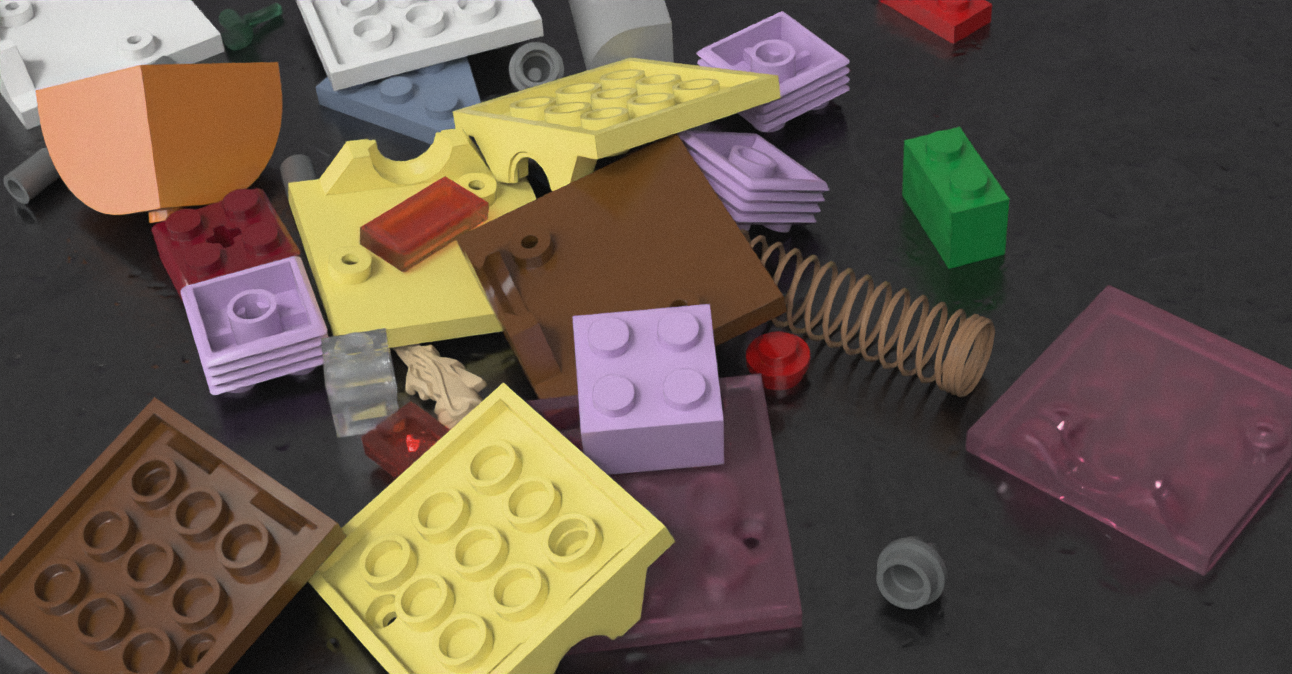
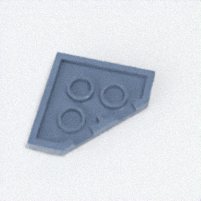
M467 56L336 91L333 90L328 77L316 86L319 105L429 144H433L435 134L441 132V130L455 129L453 111L481 103Z

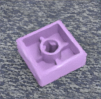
M783 11L697 52V55L701 57L697 62L700 66L778 75L780 99L738 112L755 129L763 133L778 131L785 125V122L809 110L824 108L829 103V100L850 89L845 84L850 81L849 77L845 75L850 72V69L845 66L850 63V60Z
M691 130L677 133L740 230L745 229L749 231L751 225H763L774 231L789 232L791 225H810L816 222L813 214L821 212L818 203L825 201L822 193L829 191L827 183L758 134Z
M292 256L185 286L180 291L208 387L213 395L225 392H246L253 388L256 383L287 374L304 375L313 371L318 365L329 363L334 359L327 327L303 262L298 256Z

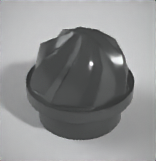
M541 42L527 43L518 48L509 64V76L512 84L518 91L561 79L564 75V64L559 53L550 45Z
M919 536L894 540L879 555L876 575L878 588L890 603L900 608L915 609L930 604L941 595L946 587L948 579L945 566L946 560L942 559L939 555L937 544L926 543Z

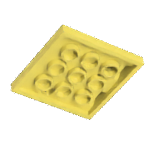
M627 58L453 111L455 129L462 128L468 136L474 137L496 181L517 183L519 178L528 176V159L531 158L543 168L548 177L551 191H555L594 172L598 159L621 155L628 152L631 148L780 99L781 94L778 75Z
M462 128L441 130V132L436 133L430 148L419 157L408 161H393L384 157L377 148L376 140L347 141L320 179L288 183L289 204L339 355L503 331L456 241V237L537 198L526 176L519 178L517 183L496 181L482 152Z
M502 383L341 528L347 537L308 582L389 674H554L560 660L570 648L581 640L593 635H606L614 640L618 635L622 637L641 619L647 568L675 543V540L665 525L506 384ZM397 617L393 623L388 625L391 619Z

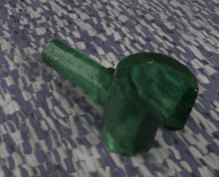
M274 3L242 16L237 10L225 9L219 16V23L226 30L230 31L221 34L222 41L232 50L245 48L253 39V28L260 23L283 13L281 5Z

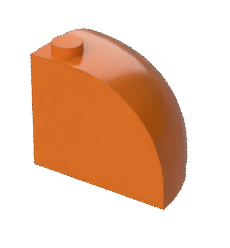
M278 62L138 65L35 90L41 129L49 155L60 177L71 192L84 204L104 214L124 215L148 212L149 223L166 221L170 214L185 207L217 203L222 201L231 191L248 188L267 166L275 149L281 127L282 88Z

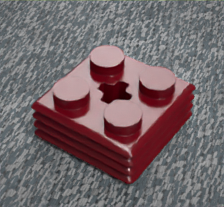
M259 188L231 191L222 201L197 210H177L170 214L166 221L155 224L151 228L155 236L154 240L157 244V250L160 254L159 257L181 299L180 291L185 286L292 256L300 257L299 248L265 192Z

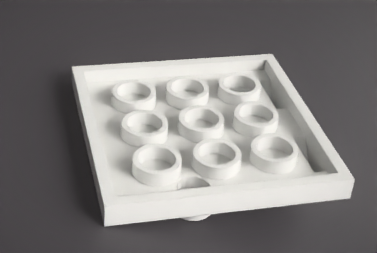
M0 0V92L27 130L41 125L35 90L138 65H151L161 56H168L177 64H194L225 51L221 34L192 0Z
M296 0L334 91L544 36L542 18L532 0Z

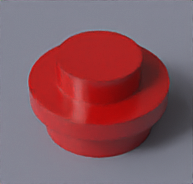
M781 331L770 332L758 336L749 344L746 350V365L759 385L771 390H786L797 385L810 366V349L803 339L794 334Z

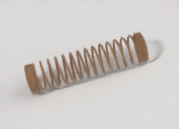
M741 229V232L752 248L758 241L762 242L763 247L760 261L764 267L772 251L775 248H779V263L773 277L776 285H778L782 271L790 257L794 254L797 255L794 278L784 297L785 304H787V321L781 322L775 317L771 319L775 327L784 328L789 325L794 334L801 335L807 332L810 340L818 342L825 339L830 348L836 349L843 346L849 355L854 356L861 352L865 361L872 363L879 359L885 369L890 370L898 366L902 376L909 377L917 373L921 383L928 384L936 380L940 390L957 395L958 397L963 398L967 396L980 381L989 361L994 343L995 328L992 319L977 314L966 319L965 310L959 309L951 316L945 327L948 314L945 302L938 303L928 315V298L926 295H921L913 302L909 309L911 299L909 290L906 288L899 290L891 300L892 288L890 282L885 281L881 283L873 292L874 283L871 275L863 276L856 283L855 273L852 268L845 269L838 276L835 262L830 261L820 269L818 256L811 255L803 261L800 249L797 248L792 249L785 255L781 242H776L768 247L765 236L759 235L751 240L748 231ZM814 261L815 268L811 286L803 303L792 316L793 299L798 282L807 265ZM831 267L833 271L828 294L819 312L810 322L811 306L816 289L827 269ZM850 274V285L845 302L839 315L828 329L833 299L845 276ZM868 281V291L864 306L854 326L846 335L853 302L863 283ZM886 288V298L881 315L875 328L865 341L870 313L880 292ZM904 294V306L899 322L884 347L889 319L895 305ZM923 301L922 315L918 327L903 353L908 326L915 310ZM942 308L936 335L922 359L927 333L937 312ZM805 310V328H796L793 323ZM823 316V334L820 336L814 335L811 329ZM961 316L959 329L950 345L946 359L941 365L950 331L957 318ZM842 321L841 341L838 343L832 342L829 335ZM861 325L860 347L850 349L847 342L855 335ZM879 332L878 354L874 357L868 356L866 348ZM899 336L896 353L897 360L892 364L887 363L884 355L890 350ZM919 339L915 359L916 367L910 371L905 370L903 361L909 356ZM973 342H974V346H973V349H972V351H971V354H970V356H969V358H968L966 364L964 365V363H965V361H966V358H967V355H968V352H969V350H970V348H971V346H972V344H973ZM939 343L934 367L935 373L929 378L924 377L922 368L929 361Z

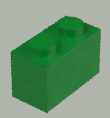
M956 127L904 140L902 196L948 269L1005 255L1010 199L962 129Z

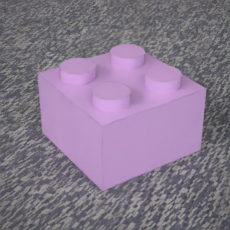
M710 304L573 316L580 426L584 455L607 475L724 464V421Z

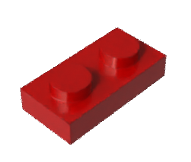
M879 0L952 44L991 22L992 4L986 0Z

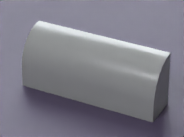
M568 0L587 71L627 58L674 63L672 23L665 0Z

